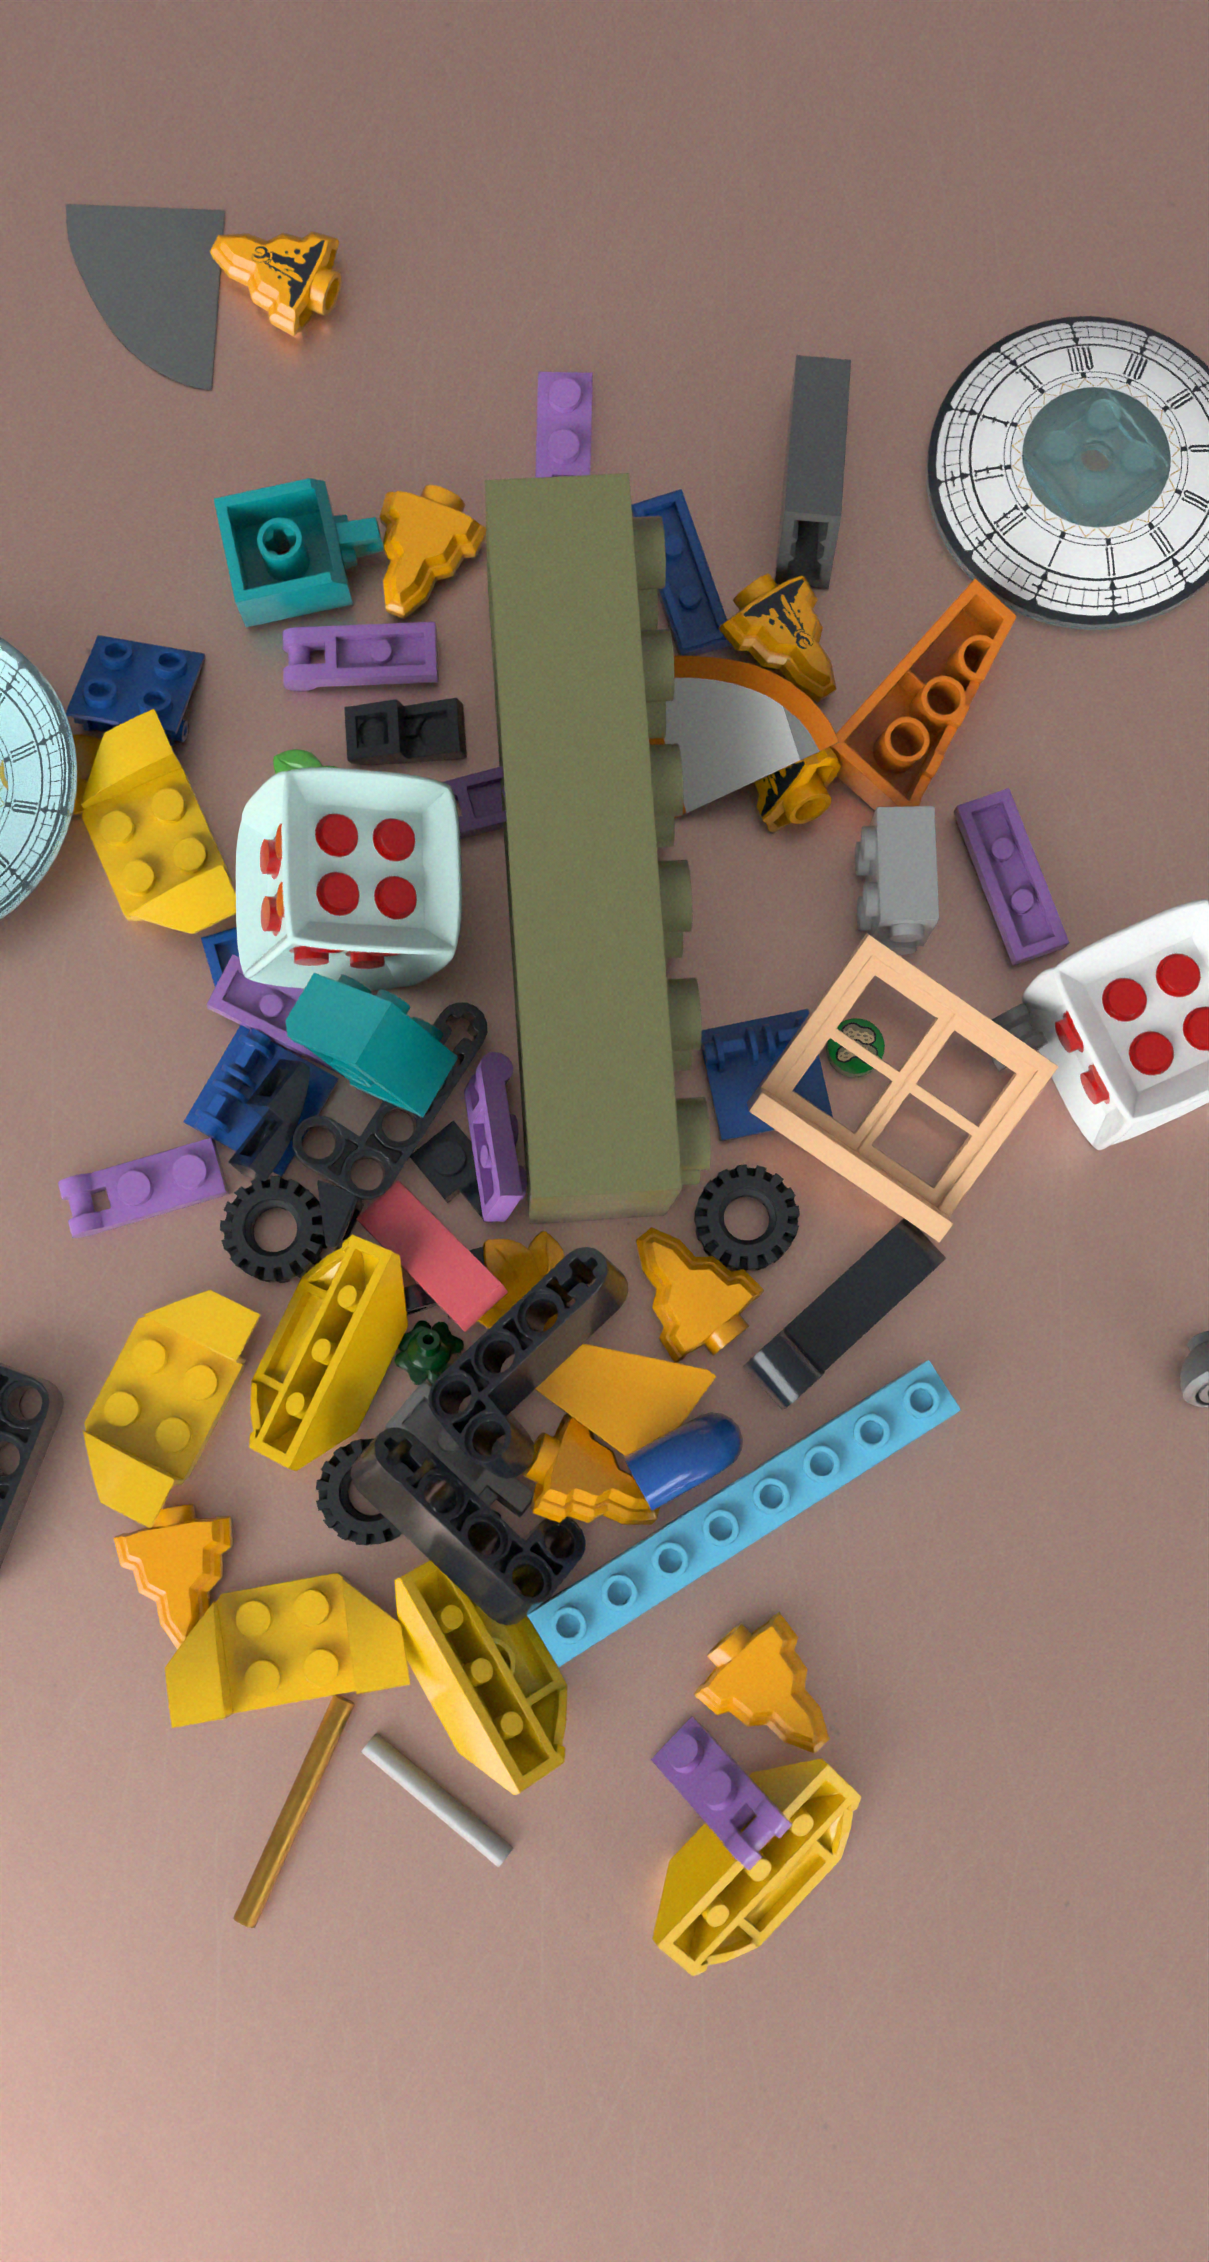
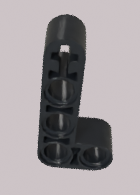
M457 1002L447 1006L433 1023V1026L444 1034L440 1040L444 1045L452 1032L446 1021L456 1023L461 1017L465 1018L470 1022L467 1032L473 1036V1040L463 1038L453 1049L452 1052L458 1056L460 1063L457 1067L455 1064L453 1065L444 1081L442 1089L438 1091L424 1117L383 1100L362 1134L358 1136L334 1119L326 1116H311L304 1119L297 1126L293 1135L292 1150L296 1159L333 1185L347 1190L361 1200H371L383 1195L398 1176L482 1046L488 1033L487 1021L483 1012L467 1002ZM400 1110L411 1117L413 1132L409 1139L394 1141L385 1135L382 1129V1121L386 1113ZM322 1127L333 1135L335 1147L329 1156L323 1159H315L304 1152L302 1136L308 1129ZM371 1158L381 1166L383 1178L377 1188L363 1190L353 1183L351 1168L356 1160Z
M903 1218L754 1355L743 1368L781 1410L786 1409L808 1390L837 1359L932 1273L946 1257L918 1227Z
M582 1247L573 1250L436 1379L428 1395L429 1407L436 1419L466 1456L497 1477L505 1479L517 1477L527 1470L534 1456V1442L511 1411L620 1309L626 1301L628 1294V1281L624 1274L595 1248ZM574 1299L576 1302L571 1306L569 1302ZM558 1314L554 1325L547 1331H543L548 1319ZM515 1354L511 1366L504 1372H501L505 1360ZM471 1395L467 1408L458 1414L460 1404ZM505 1435L503 1446L492 1455L493 1444L498 1438Z
M0 1363V1450L7 1443H12L19 1451L20 1461L16 1470L10 1475L3 1473L0 1469V1568L57 1427L64 1404L62 1394L56 1385L46 1379ZM35 1388L41 1395L42 1406L39 1413L34 1418L28 1420L20 1412V1398L28 1389Z
M394 1427L382 1431L358 1455L352 1464L351 1477L357 1490L479 1608L499 1624H517L550 1598L585 1552L586 1540L583 1531L568 1516L560 1523L546 1518L525 1537L521 1538L434 1453L406 1429ZM427 1502H429V1503L434 1507L435 1510H433L432 1508H430V1506L427 1504ZM470 1543H472L476 1547L478 1552L473 1549ZM514 1585H516V1586L518 1587V1589L521 1591V1593H519V1592L516 1590V1588L514 1587Z

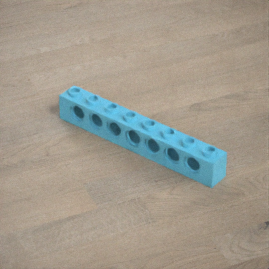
M929 1360L921 1362L546 1600L527 1616L556 1664L560 1667L955 1415L961 1409Z

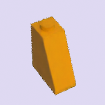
M582 1344L535 1390L622 1455L627 1456L680 1427L717 1376L703 1368Z

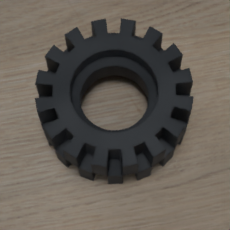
M747 1164L737 1165L735 1169L729 1171L725 1169L719 1172L717 1177L712 1181L710 1180L704 1187L695 1210V1232L698 1241L700 1240L704 1247L703 1250L709 1257H715L725 1267L735 1268L736 1271L741 1269L745 1271L756 1269L757 1271L766 1268L773 1262L775 1263L792 1245L799 1228V1205L796 1206L795 1194L792 1188H787L782 1182L784 1179L777 1173L772 1175L766 1172L767 1168L758 1165L756 1168H748ZM737 1198H755L765 1206L768 1212L769 1223L767 1230L763 1235L754 1240L738 1239L725 1226V1209Z
M270 1176V1179L266 1181L251 1180L252 1185L246 1189L241 1186L234 1192L237 1195L236 1199L232 1203L228 1201L224 1208V1211L227 1212L225 1221L220 1220V1231L224 1233V1240H221L224 1250L230 1254V1260L237 1267L261 1281L285 1283L290 1282V1279L296 1276L301 1278L307 1273V1269L310 1266L320 1262L322 1258L319 1255L322 1249H327L320 1201L308 1189L292 1179L285 1180L281 1176ZM272 1208H282L289 1211L294 1216L297 1224V1233L294 1241L286 1249L278 1252L263 1250L257 1244L254 1237L256 1220L263 1212Z
M372 1438L351 1441L350 1444L344 1447L341 1446L334 1451L333 1457L329 1461H325L322 1466L321 1478L316 1483V1490L319 1491V1500L316 1501L318 1511H322L325 1517L323 1521L328 1528L334 1529L338 1533L337 1536L345 1541L349 1540L357 1545L365 1546L389 1542L400 1537L402 1534L383 1514H363L354 1508L349 1499L352 1464L358 1455L374 1440Z

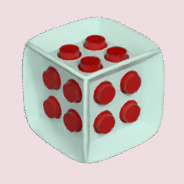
M313 767L279 772L270 777L252 795L243 809L236 849L237 944L245 978L263 984L305 988L313 973L335 981L339 979L341 974L357 980L372 991L417 985L450 963L456 952L462 918L460 826L457 804L450 785L431 778L402 773Z

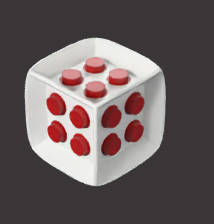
M1200 899L1172 907L1084 947L1063 960L1056 967L1041 972L1023 993L1022 1002L1026 1004L1030 1011V1024L1035 1031L1042 1032L1048 1041L1045 1046L1039 1049V1052L1058 1066V1069L1052 1075V1079L1073 1120L1083 1135L1097 1150H1103L1110 1145L1131 1139L1209 1103L1208 899Z

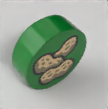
M851 1018L840 1023L837 1029L882 1059L885 1049L884 1039L880 1030L873 1023L861 1018ZM830 1038L827 1041V1058L832 1067L842 1075L861 1077L875 1069Z

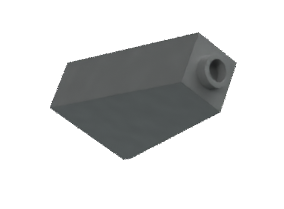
M796 355L774 580L777 584H782L787 580L802 575L805 576L810 587L829 589L842 513L851 360Z

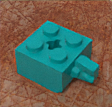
M307 478L214 498L234 599L246 627L353 605L346 569L357 566V558L383 551V542L376 517L348 521L347 515L334 516L326 483L322 480ZM289 550L288 553L281 555L282 551Z
M313 973L286 1018L287 1037L303 1045L347 1078L356 1089L424 1117L458 1059L457 1055L440 1042L444 1034L435 1026L418 1017L410 1018L407 1015L411 1008L410 1005L386 990L379 989L376 996H374L366 986L344 974H341L339 979L335 981Z

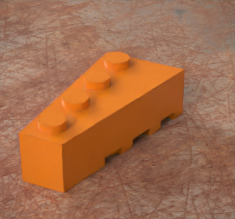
M976 578L836 733L839 743L830 746L837 756L838 762L841 764V768L836 776L874 811L876 807H912L920 805L931 779L935 776L945 757L944 754L957 729L961 726L981 682L985 679L1017 617Z

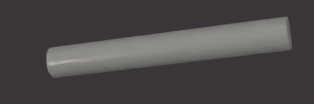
M376 1733L361 1751L497 1867L510 1854L513 1849L511 1845Z

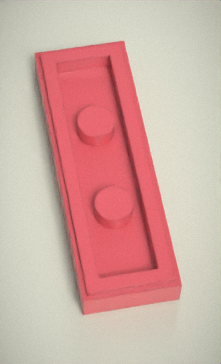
M399 1180L356 1218L383 1248L400 1255L401 1267L464 1332L508 1293L503 1284Z

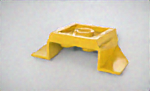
M155 709L136 716L105 732L82 798L81 805L84 811L81 817L124 916L129 921L145 920L170 929L196 934L235 915L236 893L230 882L232 881L230 872L190 781L172 750Z
M212 1290L176 1301L143 1314L144 1317L138 1318L84 1422L86 1431H82L100 1503L150 1529L158 1517L173 1485H182L195 1468L244 1372L246 1359L240 1357L261 1316Z
M340 1572L221 1594L217 1601H214L165 1666L172 1728L225 1719L234 1713L356 1691V1694L410 1685L402 1625L353 1587L350 1581Z

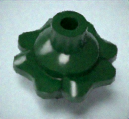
M420 1320L417 1321L412 1331L404 1334L398 1346L401 1352L396 1355L395 1364L397 1367L407 1371L413 1384L421 1385L428 1379L433 1385L436 1379L460 1357L458 1354L464 1349V1341L452 1335L448 1324L445 1322H437L431 1329L427 1321Z

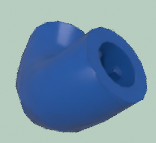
M710 1412L694 1418L623 1458L653 1511L727 1469L740 1455L743 1438L740 1428L732 1418L722 1413Z

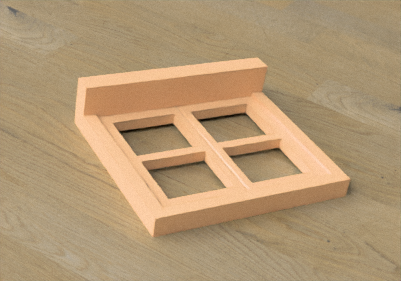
M866 933L747 1101V1106L750 1113L940 1242L953 1225L949 1216L1058 1069V1066ZM874 975L936 1017L899 1070L837 1029ZM954 1030L1015 1072L977 1125L917 1084ZM830 1038L891 1080L854 1132L793 1091ZM909 1093L970 1134L933 1186L872 1145Z

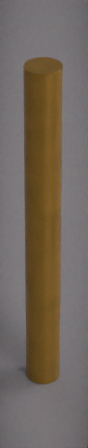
M333 1695L233 1917L241 1925L255 1928L355 1705L354 1702L345 1697Z

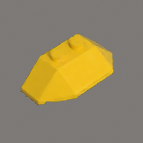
M352 1234L342 1243V1248L327 1255L301 1277L251 1380L250 1416L253 1432L250 1433L249 1448L288 1469L298 1471L358 1432L408 1327L400 1255Z
M430 1560L396 1579L398 1623L402 1625L406 1659L458 1753L513 1795L521 1793L564 1764L565 1747L563 1746L566 1728L568 1685L528 1616L513 1625L497 1623Z
M823 1758L755 1771L749 1775L793 1824L781 1838L774 1835L759 1852L763 1857L750 1870L746 1869L729 1852L706 1822L669 1860L652 1940L657 1947L692 1976L706 1971L708 1965L727 1962L759 1948L841 1860L851 1830L853 1811L858 1808L861 1796ZM755 1814V1816L740 1830L741 1832H743V1831L749 1826V1824L757 1817L756 1814Z

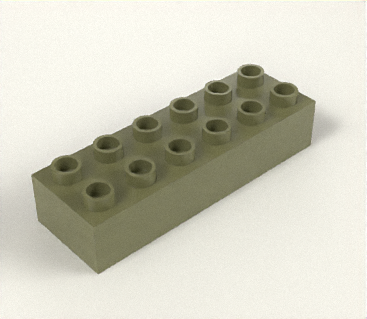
M629 473L485 480L487 583L499 767L503 766L504 778L500 779L502 811L506 810L507 822H503L529 1224L666 1215L679 1195L682 1185L699 1184L700 1170H709L711 1162L710 1125L705 1097L675 1098L674 1071L691 1070L692 1050H700L701 1007L696 977L667 979L665 959L682 958L683 932H691L692 890L687 860L658 861L657 848L674 846V816H682L683 772L679 744L649 745V739L665 738L666 702L673 701L675 685L670 629L657 630V589H664L666 579L663 520L661 516L632 517ZM503 787H505V798L503 796Z

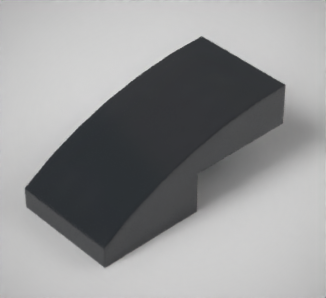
M458 698L406 706L397 699L344 707L347 761L351 764H403L467 757L464 707Z
M280 1059L246 1102L262 1119L228 1161L229 1164L246 1177L266 1181L279 1163L292 1139L304 1107L309 1085L310 1068L302 1061Z

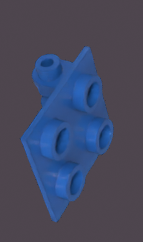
M98 635L66 710V716L74 717V723L82 724L85 731L92 732L97 730L107 732L136 716L155 709L170 745L173 746L175 741L185 742L188 733V721L182 718L203 665L205 653Z
M809 1008L701 1030V1048L721 1141L775 1130L749 1112L747 1101L810 1014ZM818 1054L793 1091L833 1118Z
M240 1025L185 1118L184 1123L237 1151L262 1119L246 1102L280 1059L302 1061L310 1068L307 1095L298 1125L304 1119L319 1115L339 1078L275 1044L264 1033L254 1028L250 1030ZM308 1129V1130L303 1134V1136H302V1142L304 1141V1139H305V1137L307 1136V1134H308V1132H309L310 1129ZM292 1139L273 1170L275 1174L283 1177L295 1156L292 1150Z

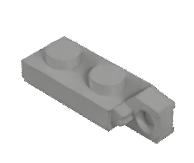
M426 1382L419 1385L385 1425V1429L394 1427L406 1429L415 1435L489 1507L497 1500L520 1518L531 1505L533 1491L515 1477L509 1479L497 1477L466 1456L433 1415L428 1400L431 1386ZM497 1440L493 1444L492 1455L503 1446Z

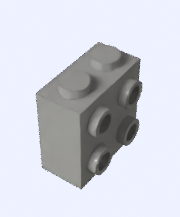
M935 806L876 807L870 825L862 826L861 842H856L855 846L856 875L865 876L866 881L863 885V896H859L857 900L858 930H867L869 935L898 955L911 954L917 951L916 946L925 945L939 921Z

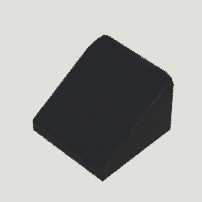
M318 1180L317 1186L326 1245L333 1251L342 1248V1243L352 1235L357 1223L356 1218L360 1215L364 1204L360 1198L347 1190Z

